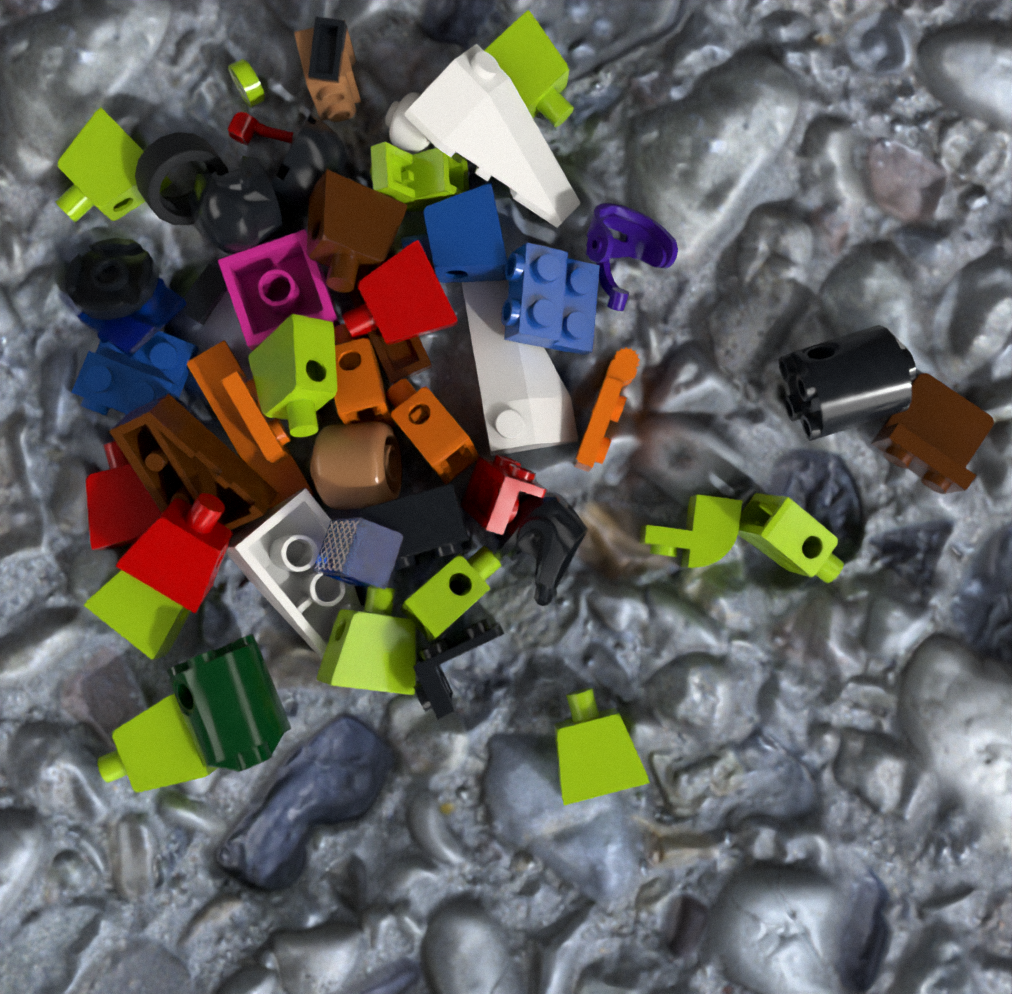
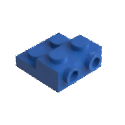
M528 242L512 251L508 257V264L505 267V277L509 280L508 298L505 300L501 312V321L505 325L504 340L580 355L592 353L600 265L569 259L567 251Z
M125 317L109 320L96 352L88 351L71 393L83 397L80 406L105 416L108 415L110 408L122 412L126 416L130 411L168 393L178 402L190 373L187 362L196 357L199 347Z

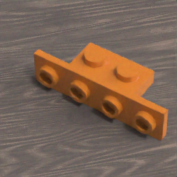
M224 340L187 362L188 368L242 461L278 492L269 508H273L303 488H306L314 496L315 493L286 443L291 441L289 434L278 418L271 419V417H267L262 413L254 379L248 380L228 343Z

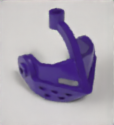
M602 203L595 207L586 234L588 237L586 255L592 262H596V265H600L599 281L604 292L610 296L607 307L616 311H624L629 292L619 288L615 283L609 259L631 257L641 260L652 267L666 269L671 267L677 258V242L662 225L634 209L613 203ZM608 228L626 234V240L621 241L613 238Z

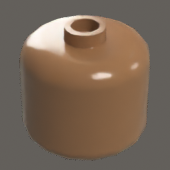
M370 421L345 425L344 423L333 424L324 427L319 432L310 459V473L323 503L335 510L364 509L398 498L403 478L402 454L397 435L385 421Z

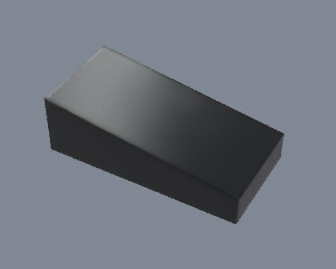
M315 16L309 79L339 83L347 32L345 20Z
M208 264L177 304L176 308L203 326L228 290L222 272Z

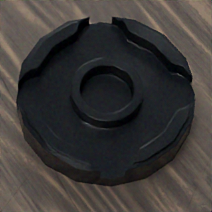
M123 238L101 240L90 245L91 251L87 252L83 257L79 253L71 261L65 274V289L77 309L90 318L112 320L126 317L141 309L153 296L158 284V268L150 254L134 240Z

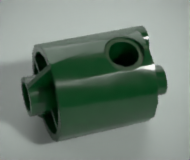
M253 634L230 642L216 650L212 649L199 654L183 663L166 669L170 677L168 680L203 767L211 766L240 772L256 766L273 757L272 754L283 734L292 728Z

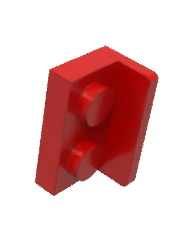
M499 454L495 455L494 461L478 457L461 507L485 530L503 535L507 523H511L517 514L519 507L517 496L519 491L544 498L547 489L534 480L536 473L520 467V462Z

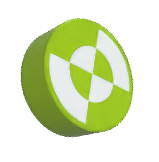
M240 59L228 65L230 75L239 93L250 108L265 101L262 85L247 60Z

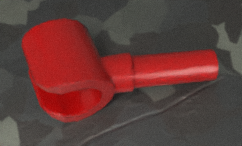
M246 112L236 113L227 128L230 138L243 145H249L254 133L261 137L291 144L294 134L290 131L265 126V124L259 123L258 120Z

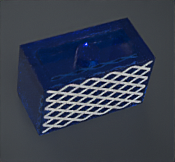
M363 518L331 519L313 572L356 587L386 590L403 535Z

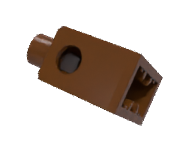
M328 169L316 183L309 196L307 255L311 260L329 267L326 279L328 287L338 292H350L354 289L356 278L362 280L385 262L406 213L407 204Z

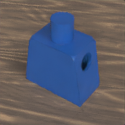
M492 183L426 206L423 209L427 233L401 238L403 249L412 242L419 240L428 260H433L436 276L441 283L507 280L505 277V267L508 264Z

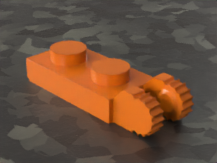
M620 348L619 351H616L612 361H610V366L605 374L573 462L576 468L589 472L595 462L603 464L612 440L604 437L610 420L618 422L627 397L619 395L621 388L631 384L638 370L636 367L640 365L638 364L640 361L638 359L639 354H636V350L633 351L632 348Z

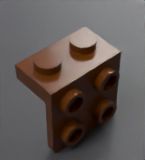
M922 373L916 376L915 380L911 383L912 398L908 410L889 416L871 444L884 452L883 456L888 461L898 467L909 469L921 477V482L937 493L947 494L966 491L976 477L966 466L993 427L994 420L991 415L930 374Z

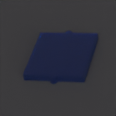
M158 278V284L153 296L141 309L126 317L101 320L90 318L82 312L77 317L83 324L97 333L102 343H111L131 358L187 303L184 298L166 287L162 278Z

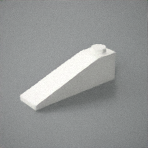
M477 44L454 59L405 112L404 116L437 149L450 157L455 152L477 165L475 174L486 181L491 176L495 177L510 187V193L514 200L558 228L581 204L512 80L499 67L496 59L491 54L483 51Z
M509 281L461 282L491 456L578 442L571 396L545 348L504 340L505 325L501 321L503 304L508 298Z
M303 488L268 510L264 516L254 519L231 538L226 553L257 590L319 657L323 659L340 609L364 612V606H361L352 581L354 576L349 564L345 562L341 566L342 571L340 568L335 571V568L330 571L329 567L326 570L323 567L320 570L318 569L317 560L319 563L322 561V557H320L321 549L324 547V540L328 536L327 532L329 534L332 532V528L328 531L332 520L310 492ZM344 557L340 560L341 564L344 562Z

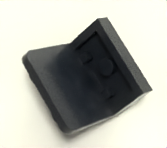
M485 618L464 628L462 631L464 638L452 644H449L445 637L422 648V651L419 652L422 658L418 659L413 666L419 678V681L416 682L417 685L414 686V690L425 712L433 709L437 719L455 712L457 700L440 664L505 634L500 622L490 625L488 618Z

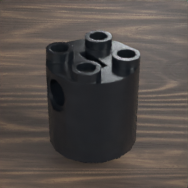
M881 325L791 352L788 355L781 356L778 361L781 375L785 382L788 383L790 395L784 397L786 412L792 422L800 420L803 431L809 441L907 411L911 403V381L916 378V366L913 356L886 327Z

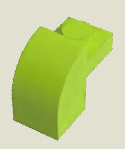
M387 142L371 146L372 166L370 176L373 182V190L407 204L406 211H423L426 206L469 191L467 159L457 153L450 157L439 149L433 148L412 155Z
M698 494L689 497L685 530L644 525L641 526L639 544L650 545L649 554L677 557V550L682 549L681 567L699 568L711 565L722 559L731 550L737 539L743 500Z

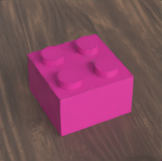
M305 229L218 259L247 346L252 351L291 314L331 321L334 328L342 324L331 291L326 284V277L321 263L311 260L307 255L308 233Z

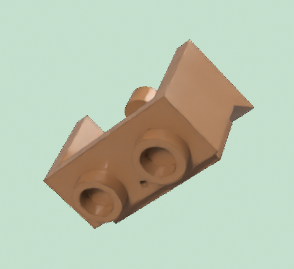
M314 27L294 32L306 84L320 120L342 122L352 118L357 113L355 104L361 103L352 68L356 62V57L348 28L339 83L309 79Z

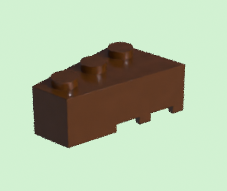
M169 393L130 411L109 430L161 513L175 498L182 499L188 504L193 505L199 494L208 493L216 496L223 502L225 510L218 522L232 530L264 516L278 494L276 490Z

